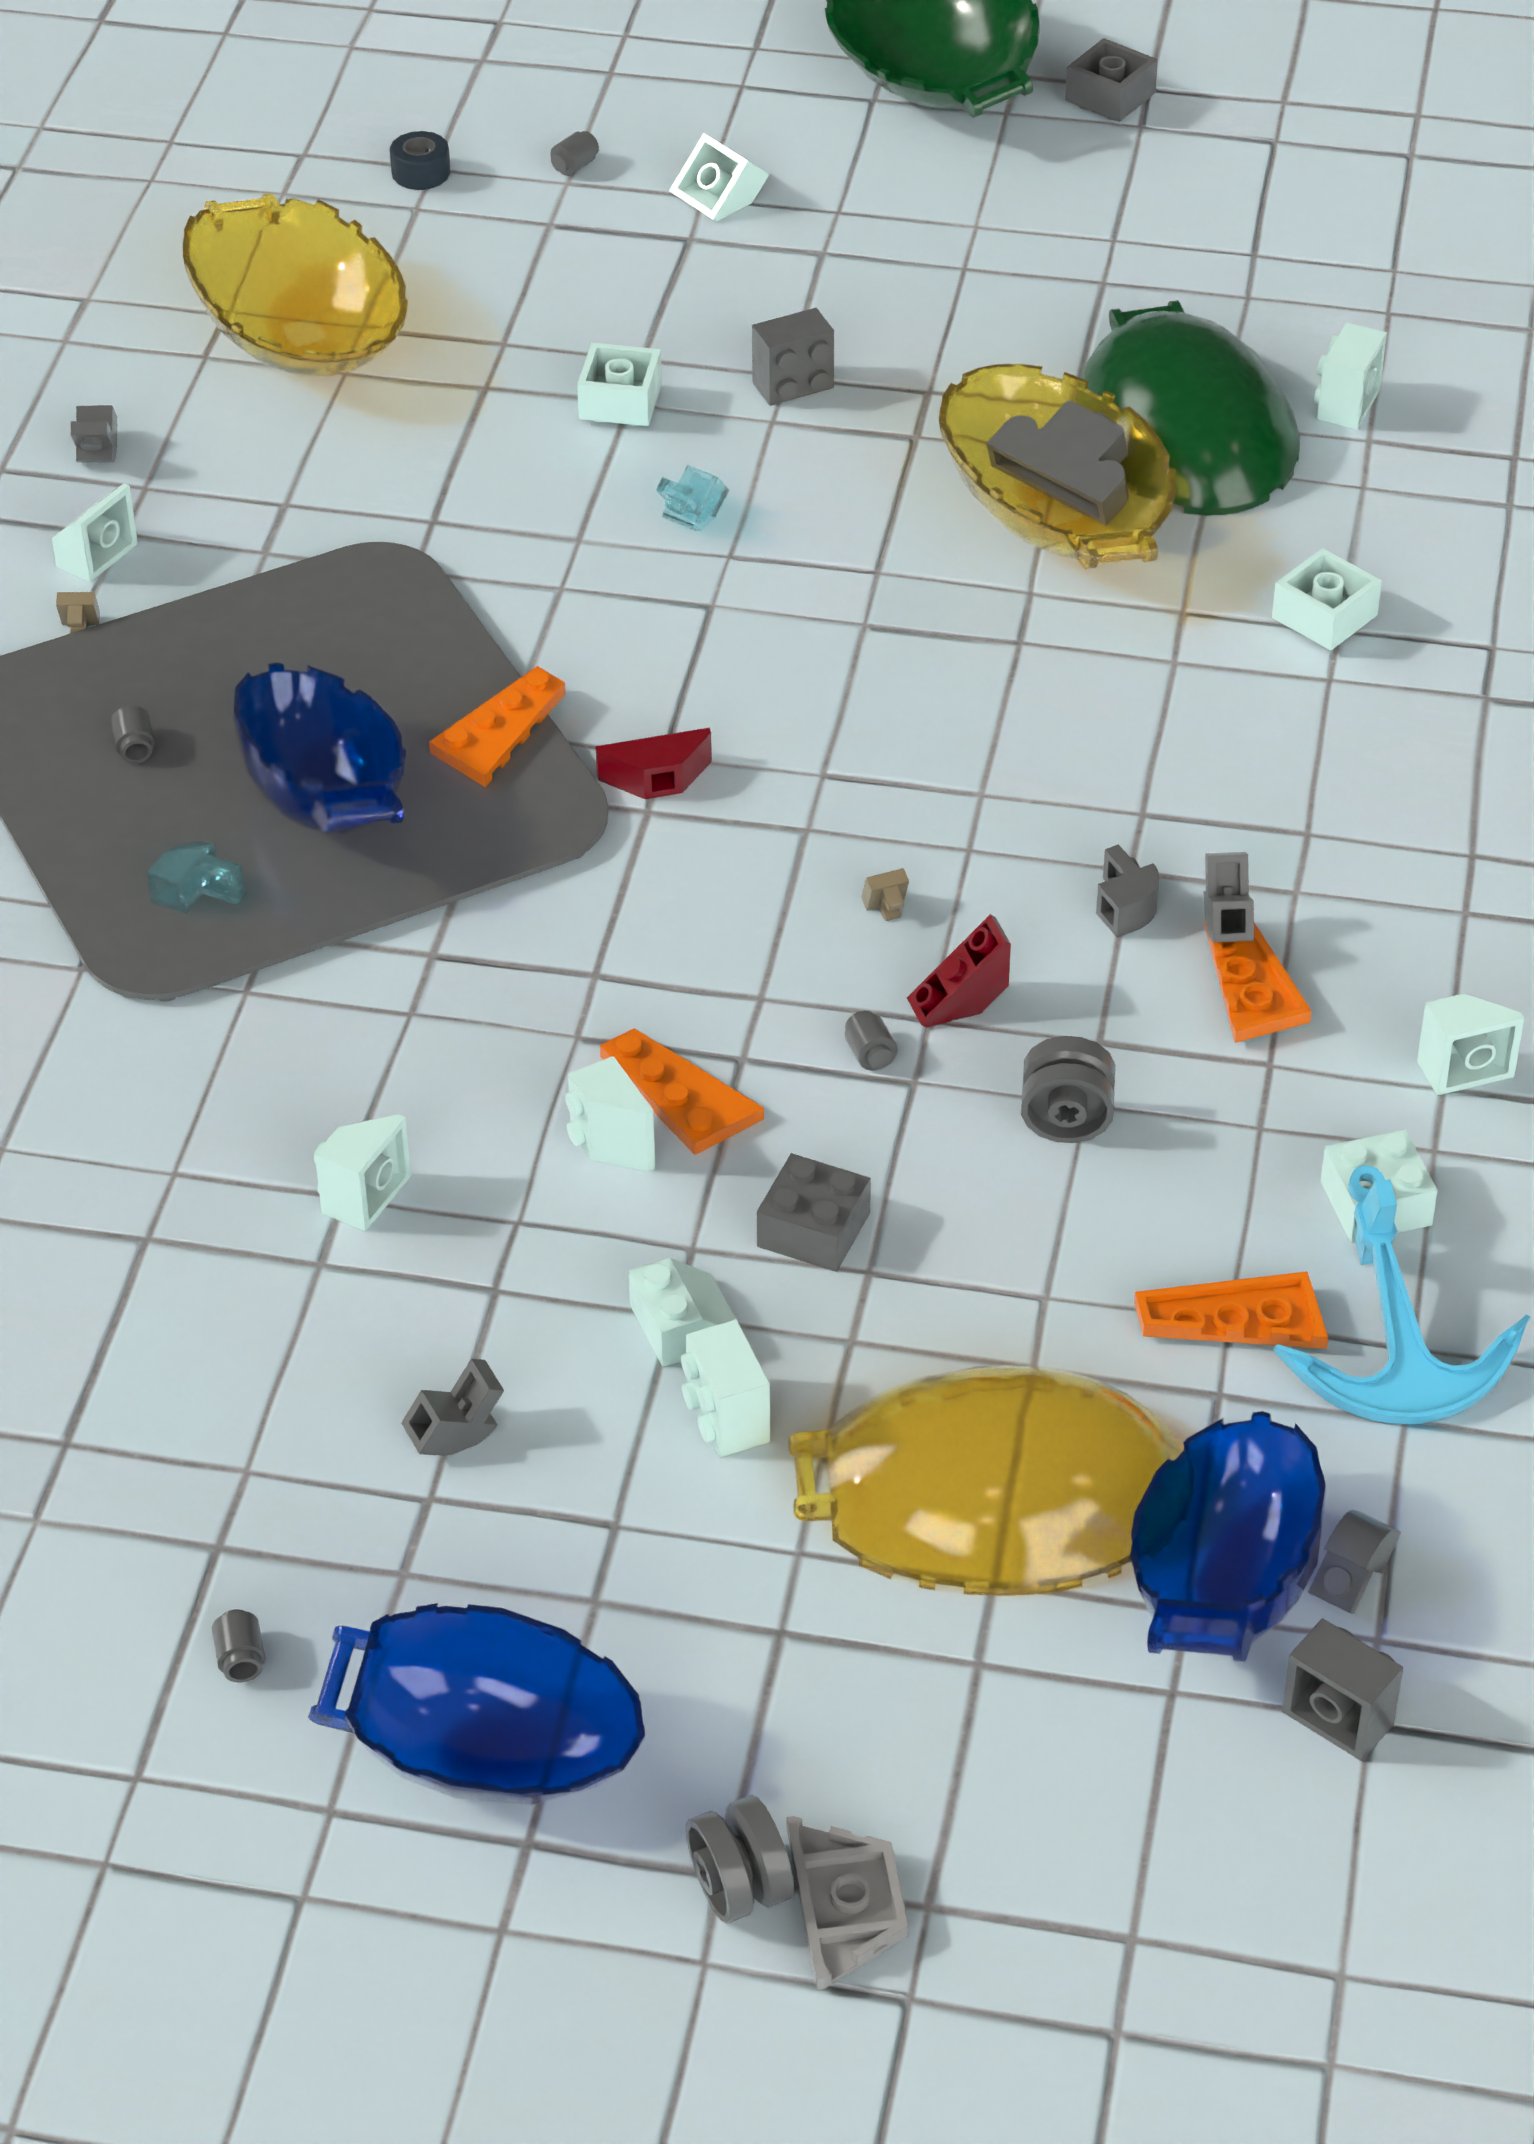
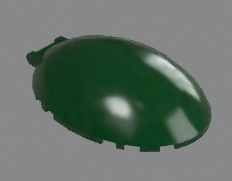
M826 0L827 8H825L827 24L839 47L868 78L895 95L925 107L964 109L971 117L975 118L981 115L982 110L1016 95L1022 94L1026 96L1033 92L1031 79L1025 73L1034 56L1040 34L1038 8L1036 3L1033 4L1032 0Z
M1178 300L1169 301L1168 306L1121 312L1119 308L1111 309L1109 311V323L1112 332L1099 343L1087 361L1079 379L1077 402L1079 405L1095 413H1103L1111 421L1124 428L1128 455L1120 464L1124 468L1127 485L1129 483L1140 490L1139 498L1162 508L1165 502L1185 506V514L1210 516L1234 514L1253 509L1268 502L1270 493L1275 489L1280 488L1283 490L1293 477L1296 461L1298 462L1300 434L1291 406L1274 375L1256 352L1223 326L1208 319L1186 314Z

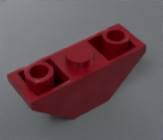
M710 727L595 746L598 781L642 799L683 793L712 762Z
M990 914L907 997L922 1026L928 1028L981 1014L1009 986L1011 943L995 916Z

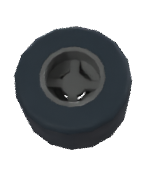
M427 131L409 132L396 138L389 148L392 178L402 187L414 190L431 189L444 183L451 173L448 142L436 133Z

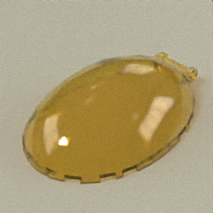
M272 193L263 194L259 199L219 204L212 200L206 201L204 210H200L195 217L190 216L184 228L182 254L186 272L200 301L214 324L228 339L253 358L269 367L301 376H334L350 372L369 363L383 353L395 340L404 325L408 306V299L405 296L406 285L398 266L390 254L375 237L368 239L362 233V225L353 220L349 224L339 217V209L319 199L315 202V205L294 198L286 199L285 204H279Z
M1027 364L990 365L962 374V380L957 385L950 383L942 395L941 407L939 409V425L942 437L963 483L971 494L1010 533L1041 549L1060 556L1077 559L1084 569H1093L1100 563L1135 559H1141L1145 563L1156 561L1158 548L1152 536L1172 511L1177 488H1175L1177 475L1175 469L1170 468L1168 464L1170 455L1151 426L1130 406L1122 410L1113 403L1115 395L1108 391L1103 392L1102 396L1087 389L1089 381L1066 372L1063 374V379L1041 374L1043 366ZM1067 401H1073L1095 413H1103L1111 421L1121 425L1125 431L1128 455L1120 464L1125 471L1129 493L1128 501L1109 524L1105 526L992 467L986 444L988 440L1006 421L1015 416L1025 415L1031 417L1036 421L1038 429H1041Z
M1016 1365L979 1366L923 1376L873 1396L848 1412L829 1430L802 1431L794 1433L788 1440L790 1455L794 1456L798 1497L793 1503L795 1517L801 1521L831 1520L832 1540L859 1559V1566L888 1579H891L893 1574H898L919 1580V1588L934 1591L936 1584L964 1587V1594L1033 1595L1082 1587L1083 1579L1106 1573L1108 1578L1121 1574L1123 1565L1140 1556L1146 1560L1169 1541L1170 1532L1178 1521L1183 1522L1190 1503L1191 1469L1184 1448L1172 1430L1151 1409L1128 1393L1097 1379L1052 1368ZM826 1457L829 1493L816 1494L813 1458Z

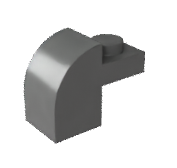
M112 405L76 406V421H71V437L76 446L77 463L115 461L118 417Z
M1119 844L1105 849L1103 870L1105 882L1098 884L1096 914L1118 938L1143 928L1154 918L1157 911L1159 872L1154 863L1140 868L1136 859L1129 857Z
M1246 852L1205 853L1206 891H1203L1205 921L1209 938L1212 942L1254 941V900L1249 896L1248 854Z
M471 1359L451 1392L421 1390L401 1424L419 1454L453 1455L478 1445L494 1431L497 1423L492 1417L491 1411L503 1394L504 1389L486 1360Z
M1350 1510L1343 1516L1330 1535L1324 1547L1327 1553L1308 1593L1348 1613L1354 1614L1373 1572L1382 1574L1401 1531L1360 1511Z

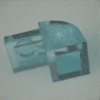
M687 465L678 483L662 477L656 489L665 500L664 505L666 508L661 517L692 530L701 531L716 517L729 489L717 476Z
M189 842L175 846L166 851L147 872L151 902L186 914L202 894L236 905L246 895L242 865L217 858L215 844L208 842Z

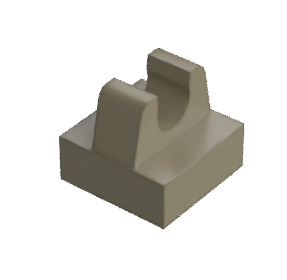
M57 592L56 607L61 624L71 627L70 633L86 629L88 625H99L100 610L95 592Z
M904 868L866 877L861 898L867 911L879 908L885 921L901 917L899 908L904 907L903 901L909 884Z

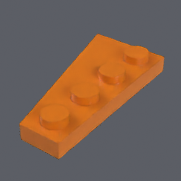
M536 666L429 741L430 754L486 788L492 781V773L496 768L504 767L511 758L510 752L518 743L523 744L527 740L532 726L535 723H541L566 694L565 682Z
M1205 921L1204 926L1234 1043L1310 1023L1311 1009L1255 923L1254 941L1212 942L1208 936Z
M635 1028L600 1045V1057L603 1060L612 1056L615 1057L652 1107L653 1112L694 1155L764 1120V1107Z
M1307 1271L1136 1291L1134 1295V1306L1142 1334L1145 1337L1262 1345L1280 1344L1291 1347L1327 1349L1328 1334Z

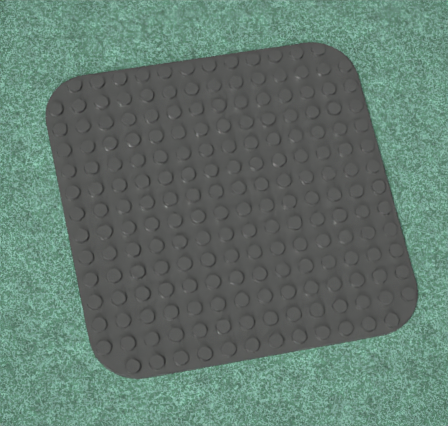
M391 542L352 544L0 656V820L86 970L103 987L131 998L163 1002L172 1001L176 997L198 992L579 859L602 837L608 823V802L599 783L549 715L541 723H535L532 726L530 736L523 744L518 743L510 752L511 758L503 768H496L492 773V781L486 788L430 754L429 741L514 683L521 676L441 566L426 553L403 544ZM125 706H139L144 708L149 714L155 746L151 756L140 763L125 761L116 750L111 717L118 709Z

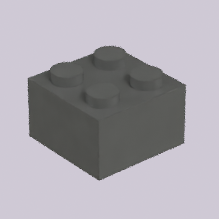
M1103 38L1067 66L1065 101L1078 105L1082 109L1103 115L1109 120L1120 122L1156 93L1158 59Z
M817 307L752 325V382L770 406L834 388V329Z
M791 1153L757 1210V1247L837 1272L870 1214L871 1178Z
M1322 1618L1289 1654L1282 1712L1358 1760L1363 1761L1394 1725L1404 1667L1396 1663L1388 1654L1378 1652L1356 1639L1348 1630L1337 1627Z

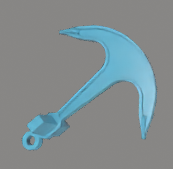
M1365 1165L1357 1167L1352 1172L1348 1182L1350 1196L1359 1202L1354 1211L1357 1223L1355 1243L1360 1264L1374 1263L1388 1351L1387 1364L1383 1370L1375 1375L1360 1378L1348 1376L1316 1357L1280 1344L1275 1346L1274 1352L1303 1383L1324 1400L1353 1415L1389 1424H1421L1454 1416L1482 1400L1500 1382L1518 1350L1523 1332L1531 1317L1526 1314L1521 1320L1499 1335L1478 1360L1470 1364L1454 1366L1441 1362L1434 1357L1424 1343L1392 1247L1398 1231L1394 1222L1397 1203L1391 1179L1385 1180L1383 1174L1375 1167ZM1368 1181L1372 1186L1370 1189L1364 1188L1359 1182Z

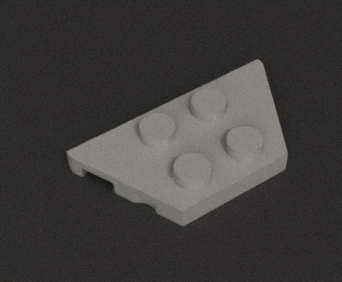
M791 1816L786 1817V1829L816 1989L821 1990L908 1937L909 1925L891 1842L870 1836L858 1837L848 1830L831 1826L829 1832L802 1826V1818Z

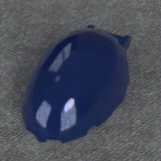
M274 662L268 664L266 672L251 676L249 671L235 687L233 720L238 746L248 773L266 800L283 816L298 825L324 832L348 833L370 823L390 820L392 824L402 823L404 810L397 792L404 775L406 749L402 745V734L397 723L370 695L360 689L354 693L344 687L345 679L307 665V672L284 670L283 663Z
M1264 1411L1253 1412L1251 1420L1227 1423L1225 1425L1222 1418L1188 1437L1183 1442L1184 1450L1175 1460L1168 1458L1155 1472L1134 1512L1130 1560L1138 1590L1150 1615L1153 1617L1147 1637L1149 1653L1160 1654L1162 1650L1227 1655L1233 1656L1234 1661L1245 1662L1251 1643L1283 1621L1298 1602L1318 1564L1327 1489L1319 1462L1317 1447L1296 1423L1294 1428L1274 1422L1271 1420V1414Z
M438 1603L417 1606L416 1611L398 1613L392 1616L386 1614L372 1622L370 1631L349 1626H336L332 1634V1640L335 1641V1645L317 1705L311 1706L308 1715L309 1720L318 1725L355 1733L358 1740L371 1755L401 1778L453 1798L527 1805L537 1804L600 1786L625 1769L645 1739L640 1696L611 1659L606 1656L601 1658L584 1647L580 1639L562 1628L504 1608L468 1604L467 1608L453 1606L438 1607ZM353 1649L363 1650L365 1652L349 1707L346 1711L336 1709Z

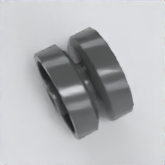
M1059 1036L1046 1039L1031 1048L1024 1059L1021 1116L1027 1127L1040 1137L1062 1143H1078L1091 1140L1105 1132L1113 1121L1116 1064L1110 1053L1097 1042L1076 1036Z
M750 1795L729 1803L726 1808L725 1819L714 1811H708L688 1819L685 1825L690 1857L702 1890L713 1911L722 1922L728 1924L750 1915L753 1911L754 1899L769 1908L792 1898L794 1895V1880L784 1843L769 1811L758 1797Z

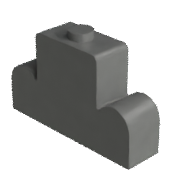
M1067 401L1041 429H1038L1036 421L1031 417L1025 415L1015 416L1006 421L986 443L992 467L1105 526L1109 524L1128 501L1129 493L1125 471L1120 464L1128 455L1125 431L1121 425L1111 421L1103 413H1095L1073 401Z

